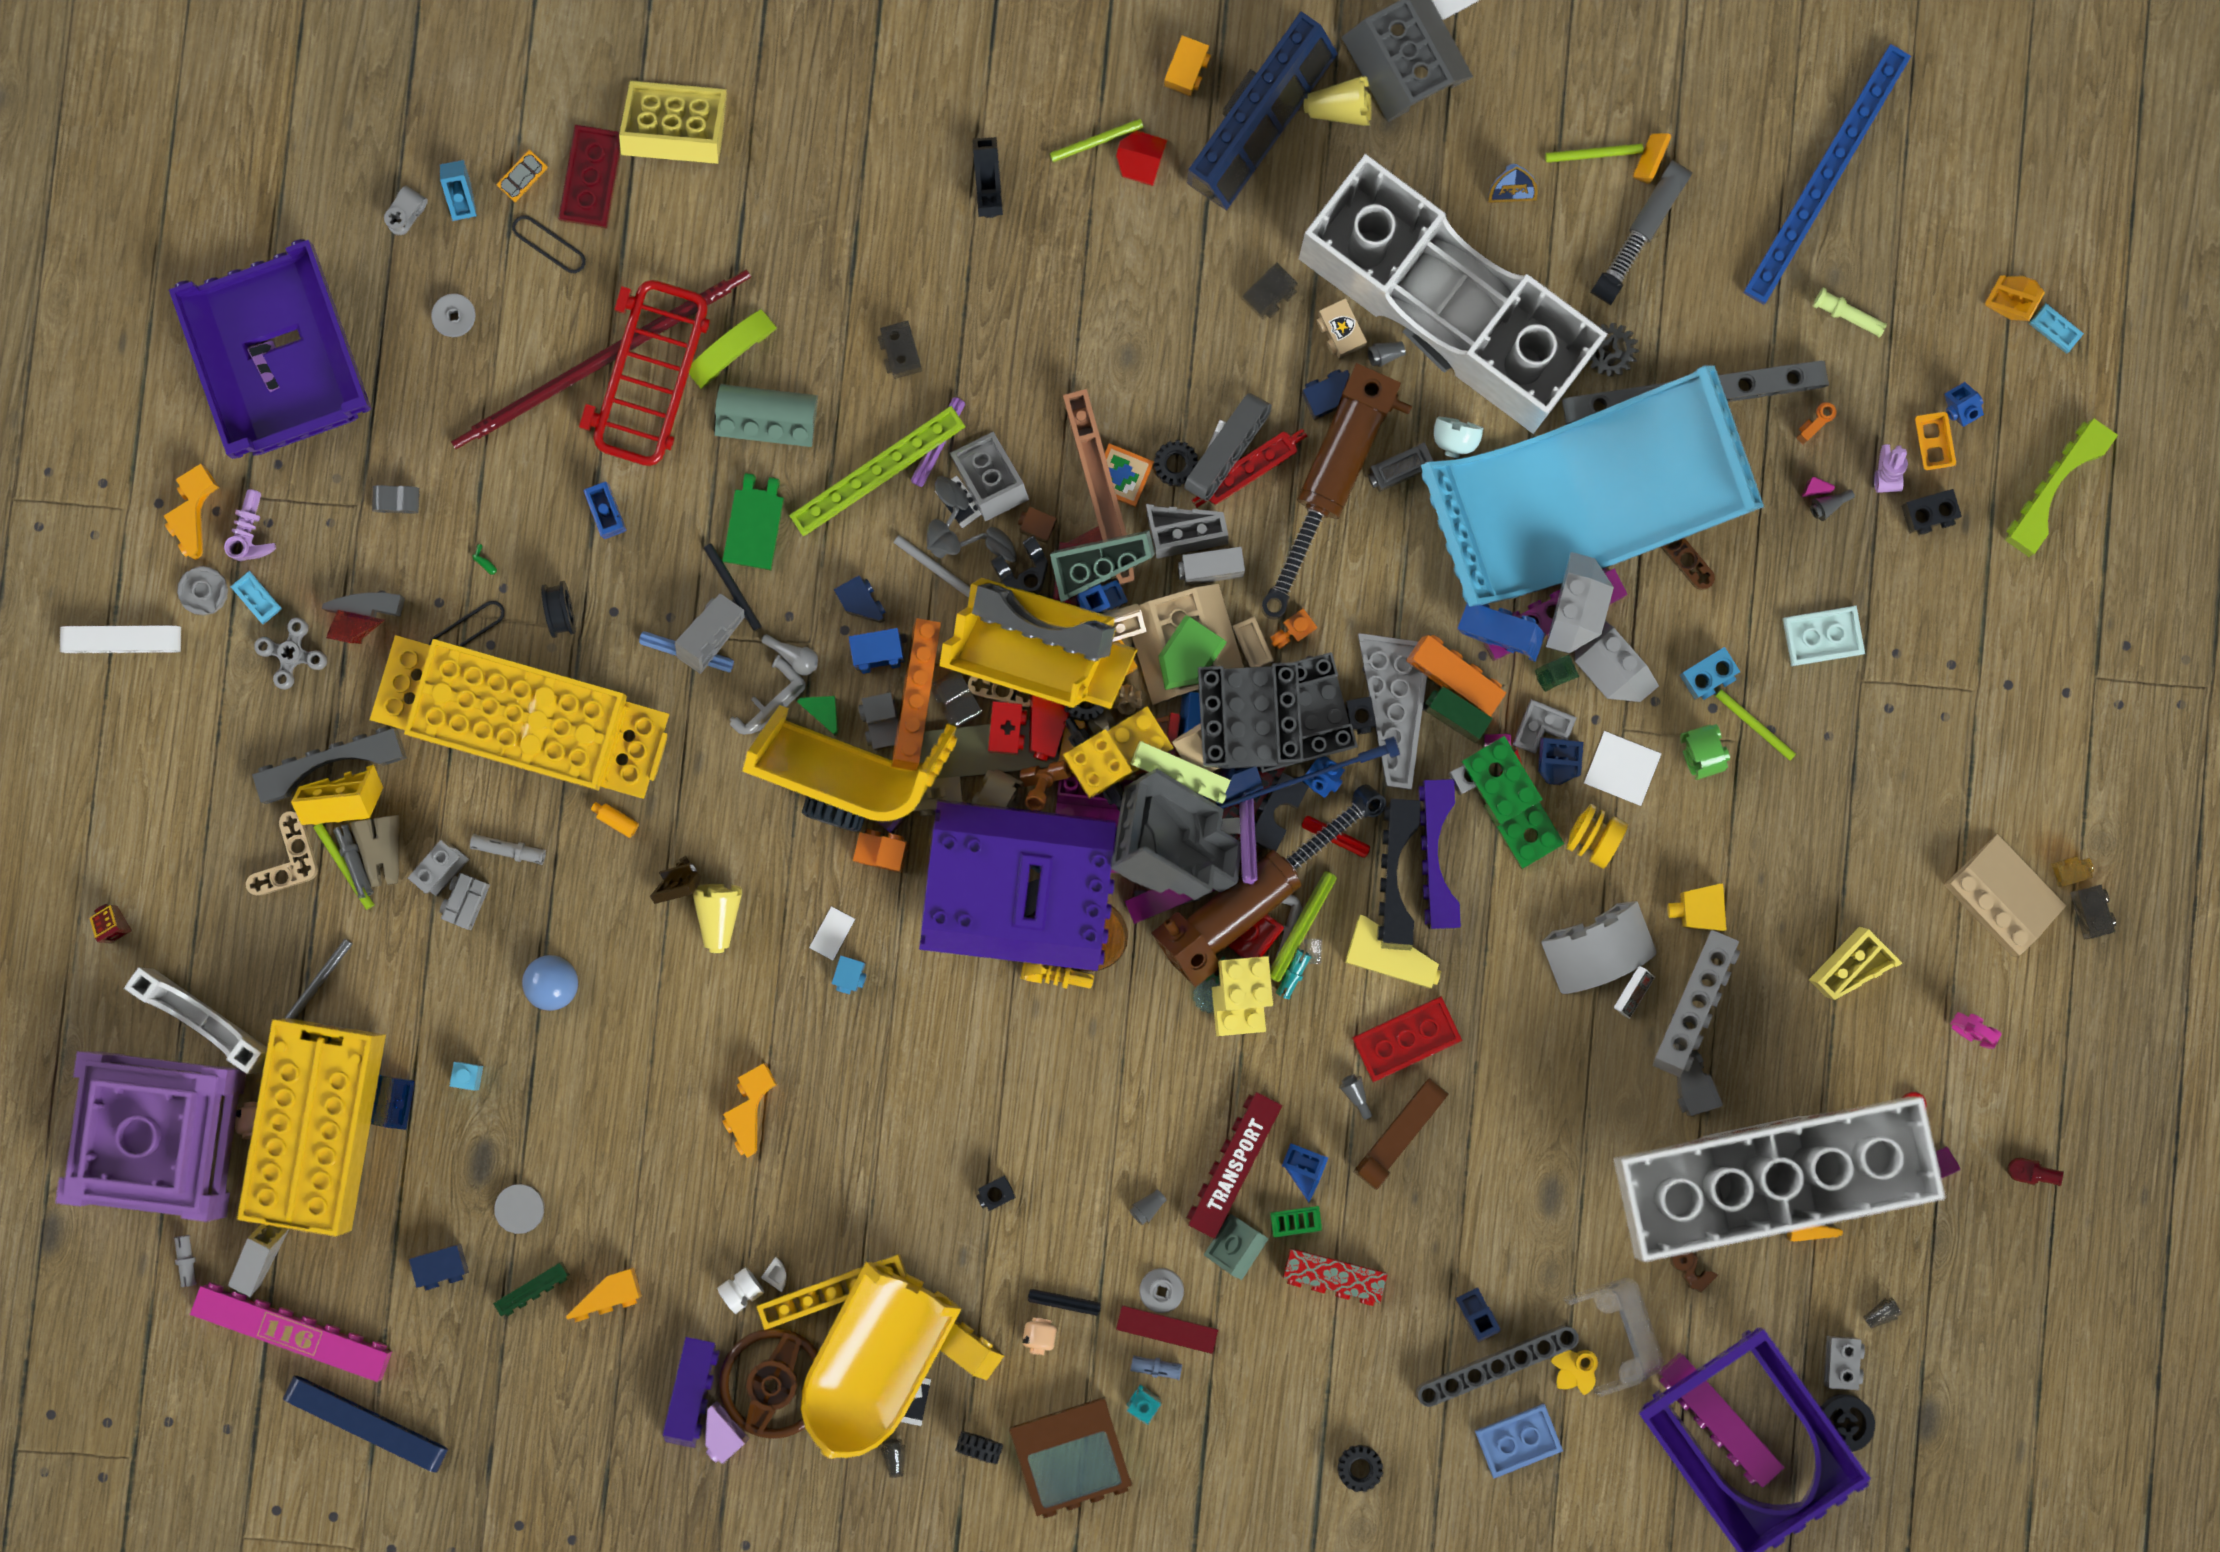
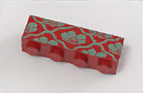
M1289 1248L1282 1277L1288 1279L1287 1284L1301 1287L1302 1283L1311 1285L1312 1291L1325 1294L1327 1289L1335 1291L1336 1297L1349 1300L1350 1296L1360 1298L1359 1303L1374 1306V1302L1381 1303L1388 1274Z

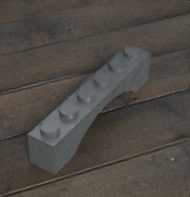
M992 583L977 587L972 614L981 617V621L999 623L1003 629L1021 631L1025 637L1043 639L1042 642L1044 644L1064 647L1063 650L1069 653L1079 652L1084 654V658L1088 660L1098 661L1099 658L1110 655L1115 627L1096 620L1084 622L1074 627L1051 625L1029 613L1019 603L1011 590Z
M390 726L382 727L376 730L375 735L368 737L367 734L358 735L352 738L353 742L347 744L337 742L329 745V750L320 752L319 749L305 753L306 757L297 760L296 757H291L281 761L282 765L273 768V765H267L259 768V772L252 774L260 802L269 804L290 797L306 776L332 762L360 759L385 766L406 759L407 756L399 731L394 728L391 729Z

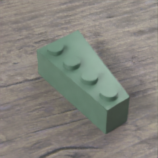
M1150 530L1053 551L1050 557L1061 602L1152 558L1155 552Z

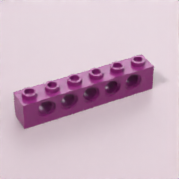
M1603 568L1602 570L1614 587L1610 604L1628 594L1615 568L1610 571L1607 568ZM1560 590L1550 594V600L1544 603L1538 600L1527 606L1528 611L1520 614L1518 610L1513 612L1512 616L1521 618L1522 615L1535 619L1537 625L1546 634L1545 636L1549 635L1553 619L1547 616L1546 610L1548 607L1556 608ZM1484 643L1492 661L1510 654V652L1506 651V648Z

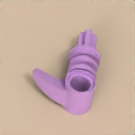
M1889 444L1882 445L1878 470L1875 471L1874 475L1876 493L1902 492L1903 474L1908 466L1906 449L1896 446L1891 452Z
M248 489L246 492L242 510H236L235 515L239 516V520L234 521L237 527L231 531L235 534L228 538L224 545L226 554L237 561L261 558L276 549L275 543L253 545L252 543L254 535L250 533L251 530L256 529L253 526V522L260 520V516L256 515L261 498V493L252 489ZM237 543H242V552L235 555L233 552L234 546Z

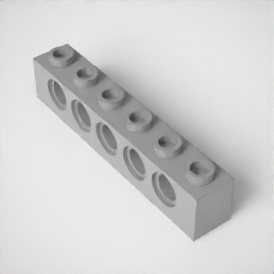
M1711 930L1653 1063L1654 1067L1680 1078L1684 1070L1689 1072L1694 1060L1690 1056L1693 1048L1699 1049L1704 1037L1699 1035L1702 1027L1708 1028L1713 1016L1709 1014L1711 1006L1717 1007L1722 993H1719L1718 990L1721 984L1726 986L1731 972L1727 971L1730 963L1736 964L1741 952L1736 950L1739 941ZM1717 958L1721 960L1723 964L1715 965L1712 963L1711 959ZM1702 980H1710L1713 986H1705ZM1700 1001L1704 1004V1007L1697 1008L1692 1002ZM1690 1022L1695 1028L1687 1029L1683 1023ZM1680 1043L1685 1046L1686 1050L1678 1051L1675 1049L1674 1044Z

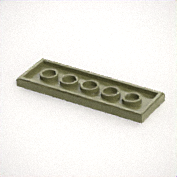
M1026 720V725H1021L1020 735H1025L1024 749H1019L1018 755L988 752L991 724L960 727L955 730L954 736L957 737V742L954 750L950 751L946 763H943L939 775L936 774L935 779L986 775L988 770L995 771L996 769L1005 773L1021 771L1023 768L1038 765L1040 768H1048L1050 763L1059 761V753L1057 749L1055 758L1052 760L1048 759L1047 762L1033 758L1034 754L1029 752V720ZM1007 722L1005 727H1001L1005 731V735H1010V731L1015 730L1011 726V722ZM945 729L924 731L919 764L923 763L927 756L930 757L934 745H937L939 736H941V733H944Z

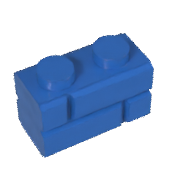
M607 482L583 490L600 536L603 539H608L627 531L616 500L613 497L611 487Z

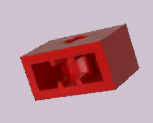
M993 701L988 746L989 753L1018 755L1019 749H1024L1025 735H1020L1021 725H1026L1027 710H1023L1022 704ZM1007 722H1011V726L1015 728V730L1010 731V735H1005V731L1001 729V727L1006 726Z

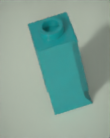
M1140 1384L1127 1403L1129 1407L1127 1412L1148 1425L1162 1404L1161 1398Z

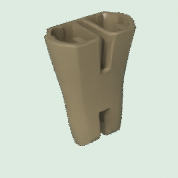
M399 815L350 822L371 887L382 885L381 867H384L387 885L398 884Z

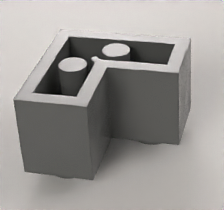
M890 692L862 698L863 705H858L861 720L866 722L869 727V731L865 732L867 745L873 746L874 751L894 747L898 716L893 695Z

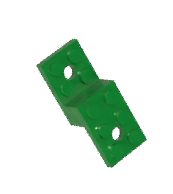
M1505 736L1461 761L1486 802L1484 808L1521 869L1565 844L1540 803L1543 800ZM1492 763H1498L1502 767V774L1499 777H1493L1489 773V766ZM1529 828L1534 829L1537 833V839L1532 843L1524 839V832Z

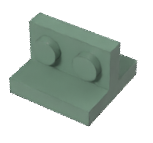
M1230 1213L1216 1238L1213 1239L1204 1253V1256L1230 1275L1242 1280L1269 1238Z

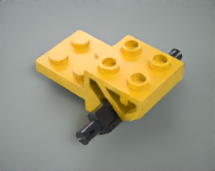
M1148 706L1112 727L1109 731L1104 729L1093 737L1089 736L1085 728L1079 729L1073 717L1063 722L1071 733L1068 739L1074 747L1065 753L1063 758L1089 799L1102 793L1109 805L1115 804L1119 812L1124 792L1120 783L1140 770V768L1130 764L1139 741L1166 753L1173 750L1172 744Z

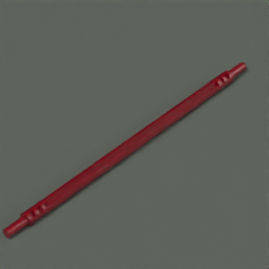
M746 269L727 281L725 279L701 292L700 295H702L706 300L707 306L731 293V289L752 277ZM688 300L669 312L688 318L697 313L698 306L695 302ZM662 315L640 329L661 334L681 321ZM634 332L629 351L649 341L652 337ZM622 339L471 426L470 431L452 440V445L457 450L475 438L479 440L616 360Z

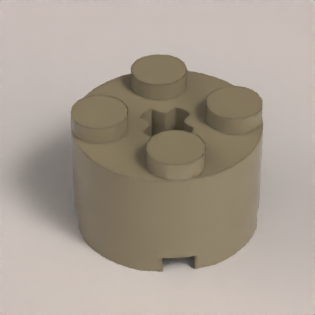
M998 769L995 771L988 770L983 779L985 785L981 793L977 792L972 803L1016 808L1021 798V795L1017 792L1019 787L1024 789V782Z

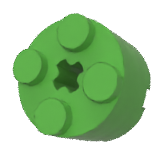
M1709 724L1681 733L1680 735L1681 744L1686 742V750H1683V755L1692 776L1696 775L1695 780L1724 772L1728 768L1727 761L1730 760V755L1727 747H1722L1721 732L1717 724Z

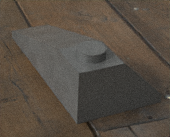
M1686 1022L1683 1023L1684 1027L1688 1029ZM1680 1043L1675 1044V1049L1678 1051L1686 1050L1684 1045ZM1692 1050L1690 1056L1694 1060L1689 1072L1684 1070L1681 1078L1677 1076V1088L1680 1097L1677 1099V1103L1681 1112H1686L1687 1116H1693L1723 1106L1711 1076L1703 1073L1704 1061L1697 1050Z

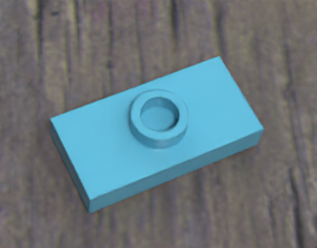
M2046 303L2029 322L2032 327L2066 354L2069 353L2084 334Z
M248 571L230 586L263 625L282 610V607L251 571Z

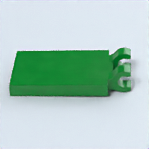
M745 473L743 490L735 489L722 562L772 571L784 498L777 497L780 480L769 477L767 491L754 489L756 476Z

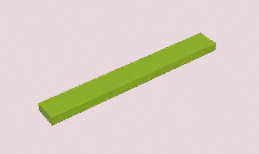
M948 407L789 516L800 533L806 536L966 426L953 407Z

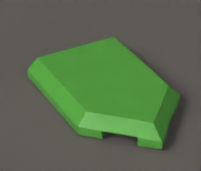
M1185 615L1158 655L1165 690L1199 684L1198 667H1211L1227 642L1193 618Z

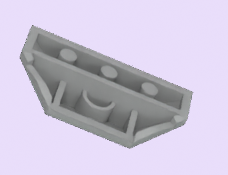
M1573 552L1570 553L1545 647L1571 653L1602 634L1614 587L1595 558Z
M1606 621L1600 636L1575 650L1574 662L1607 699L1641 702L1659 687L1645 662L1617 630Z

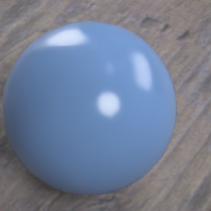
M554 955L542 956L535 959L526 968L522 979L523 992L527 1000L535 1007L547 1011L558 1010L568 1005L575 997L578 989V976L574 967L564 958Z

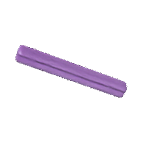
M954 397L949 407L952 406L957 415L960 416L965 402ZM946 441L922 457L911 478L913 484L919 487L924 485Z
M1252 798L1239 803L1242 880L1244 883L1254 884L1257 881L1254 800Z

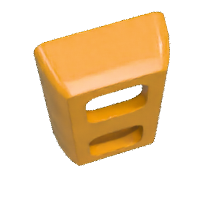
M1946 412L1917 416L1915 424L1923 469L1933 470L1955 466L1956 458L1948 414ZM1937 424L1939 436L1929 439L1925 438L1923 426ZM1940 447L1943 452V461L1930 462L1927 450Z

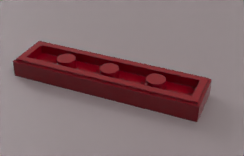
M1124 1305L1121 1306L1116 1327L1118 1331L1213 1354L1218 1329Z

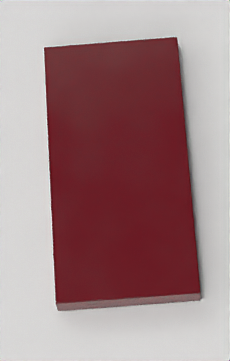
M575 124L558 217L559 221L607 229L621 154L619 131Z

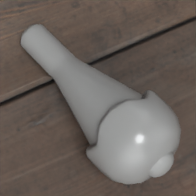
M767 634L762 637V643L776 650L792 666L796 673L808 675L817 669L818 656L812 649L782 643Z

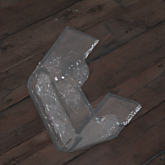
M1622 1278L1564 1297V1302L1568 1305L1593 1298L1596 1307L1601 1312L1613 1313L1619 1311L1635 1357L1625 1361L1620 1366V1380L1593 1388L1595 1394L1601 1397L1638 1385L1662 1370L1664 1365L1663 1357L1639 1285L1634 1280Z

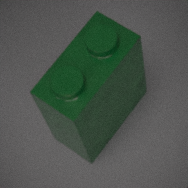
M1444 686L1439 691L1434 689L1425 702L1428 705L1427 713L1474 743L1481 738L1493 719Z

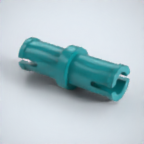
M1302 949L1297 950L1294 959L1285 972L1283 980L1276 990V993L1281 996L1284 989L1287 988L1283 996L1285 999L1291 998V994L1298 981H1302L1304 977L1302 973L1312 958V955L1307 952L1301 961L1300 959L1304 953Z

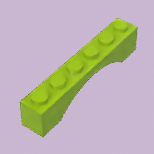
M2095 418L2087 423L2084 421L2075 432L2078 435L2075 441H2069L2061 452L2064 454L2061 461L2053 463L2048 470L2049 478L2046 482L2042 480L2034 490V493L2037 494L2032 502L2028 500L2020 510V513L2023 515L2018 522L2014 520L2006 530L2009 535L2005 541L2028 557L2037 552L2049 534V508L2060 483L2077 466L2105 455L2118 434Z

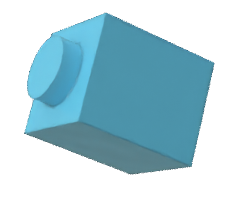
M454 1062L450 1087L474 1091L479 1090L483 1066Z

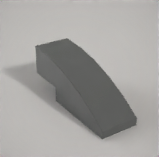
M389 593L352 594L323 603L322 609L327 612L375 622L377 612L401 617L405 598L401 595Z

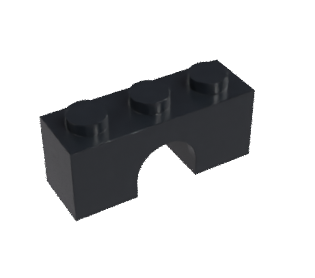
M1282 773L1280 778L1274 777L1270 787L1295 778ZM1298 782L1273 791L1269 800L1263 799L1258 809L1262 814L1258 822L1255 821V841L1257 845L1269 851H1277L1287 830L1276 824L1274 811L1281 805H1289L1298 809L1309 787L1308 785Z

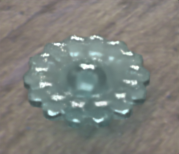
M1212 979L1207 982L1204 980L1193 991V1001L1196 1002L1195 1006L1200 1008L1202 1012H1214L1212 987L1221 985L1220 983L1216 984Z

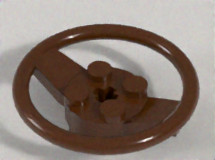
M763 1329L745 1336L729 1351L720 1371L719 1392L726 1412L740 1428L752 1435L768 1439L789 1437L805 1429L803 1418L784 1428L770 1429L766 1428L776 1410L788 1405L796 1395L798 1382L794 1367L800 1347L806 1351L813 1362L818 1354V1350L806 1338L785 1329ZM764 1339H781L770 1358L755 1366L748 1376L746 1388L751 1402L746 1420L738 1412L730 1396L729 1376L732 1366L740 1353L751 1344ZM775 1379L779 1387L769 1391L766 1381Z

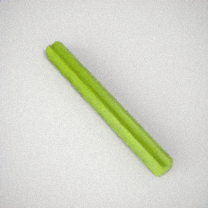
M1325 871L1270 968L1272 980L1281 981L1337 880L1334 874Z

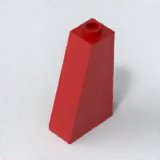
M1030 694L1029 752L1034 754L1033 758L1047 762L1048 759L1052 760L1055 758L1065 727L1063 722L1067 720L1069 712H1065V706Z

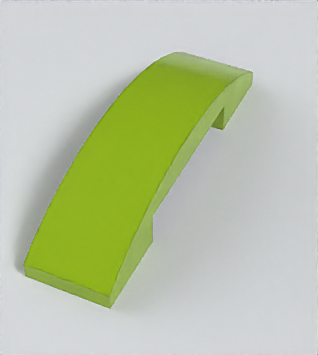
M760 309L706 349L692 363L689 375L700 389L704 388L720 375V371L756 342L760 343L775 331L777 327Z

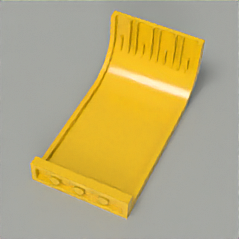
M779 705L747 751L743 772L867 819L876 821L895 820L910 813L917 806L928 786L932 787L936 774L939 775L943 763H946L950 751H953L956 745L957 737L954 736L956 726L947 723L944 733H941V736H939L937 745H934L930 757L927 756L926 760L918 765L916 771L891 767L892 760L786 721L789 708Z

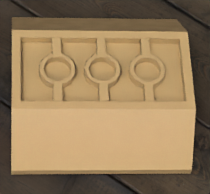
M1219 584L1192 588L1139 605L1146 632L1134 635L1132 638L1135 648L1138 649L1137 655L1152 705L1176 699L1177 696L1199 690V684L1165 690L1158 657L1185 615L1193 618L1227 642L1211 667L1223 666V669L1244 668Z

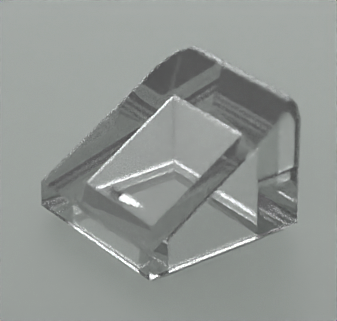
M1303 939L1298 948L1304 950L1300 960L1302 961L1308 952L1312 955L1308 964H1321L1322 939Z

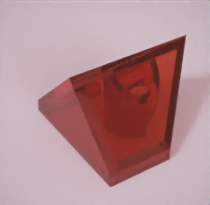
M337 610L326 638L362 644V639L382 624L385 619Z

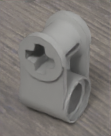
M404 186L384 215V221L390 231L396 235L406 234L417 217L424 211L428 202L427 198L408 186ZM395 219L398 220V221H399L400 219L402 220L400 223H398V222L393 223V221H394Z

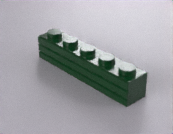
M560 1262L496 1301L493 1305L501 1317L504 1315L508 1317L514 1313L513 1310L519 1307L521 1309L526 1306L527 1301L531 1298L534 1301L541 1296L540 1293L544 1290L547 1293L554 1288L553 1285L557 1282L562 1284L568 1280L567 1276L570 1274L563 1262Z

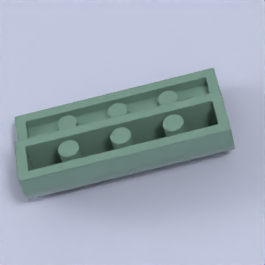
M721 384L715 408V436L812 447L818 395Z

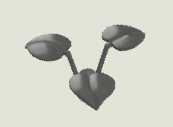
M938 476L935 481L936 493L946 505L953 507V512L946 524L938 519H934L929 523L927 549L931 550L936 557L943 558L947 554H958L960 547L979 539H985V544L991 552L997 556L1002 555L1005 560L1015 563L1017 556L1014 546L1009 537L998 528L989 527L986 531L987 534L982 533L959 542L956 534L949 530V526L957 515L959 508L962 510L968 508V497L956 482L949 478Z

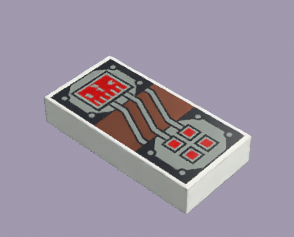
M1639 966L1614 1008L1630 1019L1655 976L1647 969Z

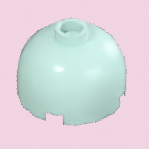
M1438 417L1434 425V438L1436 444L1446 450V456L1459 458L1460 454H1469L1479 446L1484 428L1467 422V424L1459 422L1458 419Z

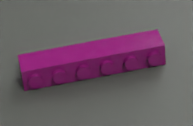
M1678 1353L1657 1372L1662 1377L1659 1382L1667 1390L1695 1371L1696 1368L1683 1354ZM1704 1381L1676 1400L1685 1411L1689 1408L1695 1414L1692 1419L1702 1430L1707 1427L1712 1433L1709 1438L1718 1448L1724 1446L1729 1452L1726 1457L1735 1467L1739 1464L1746 1471L1743 1476L1752 1486L1757 1483L1763 1488L1784 1469V1466L1707 1381Z

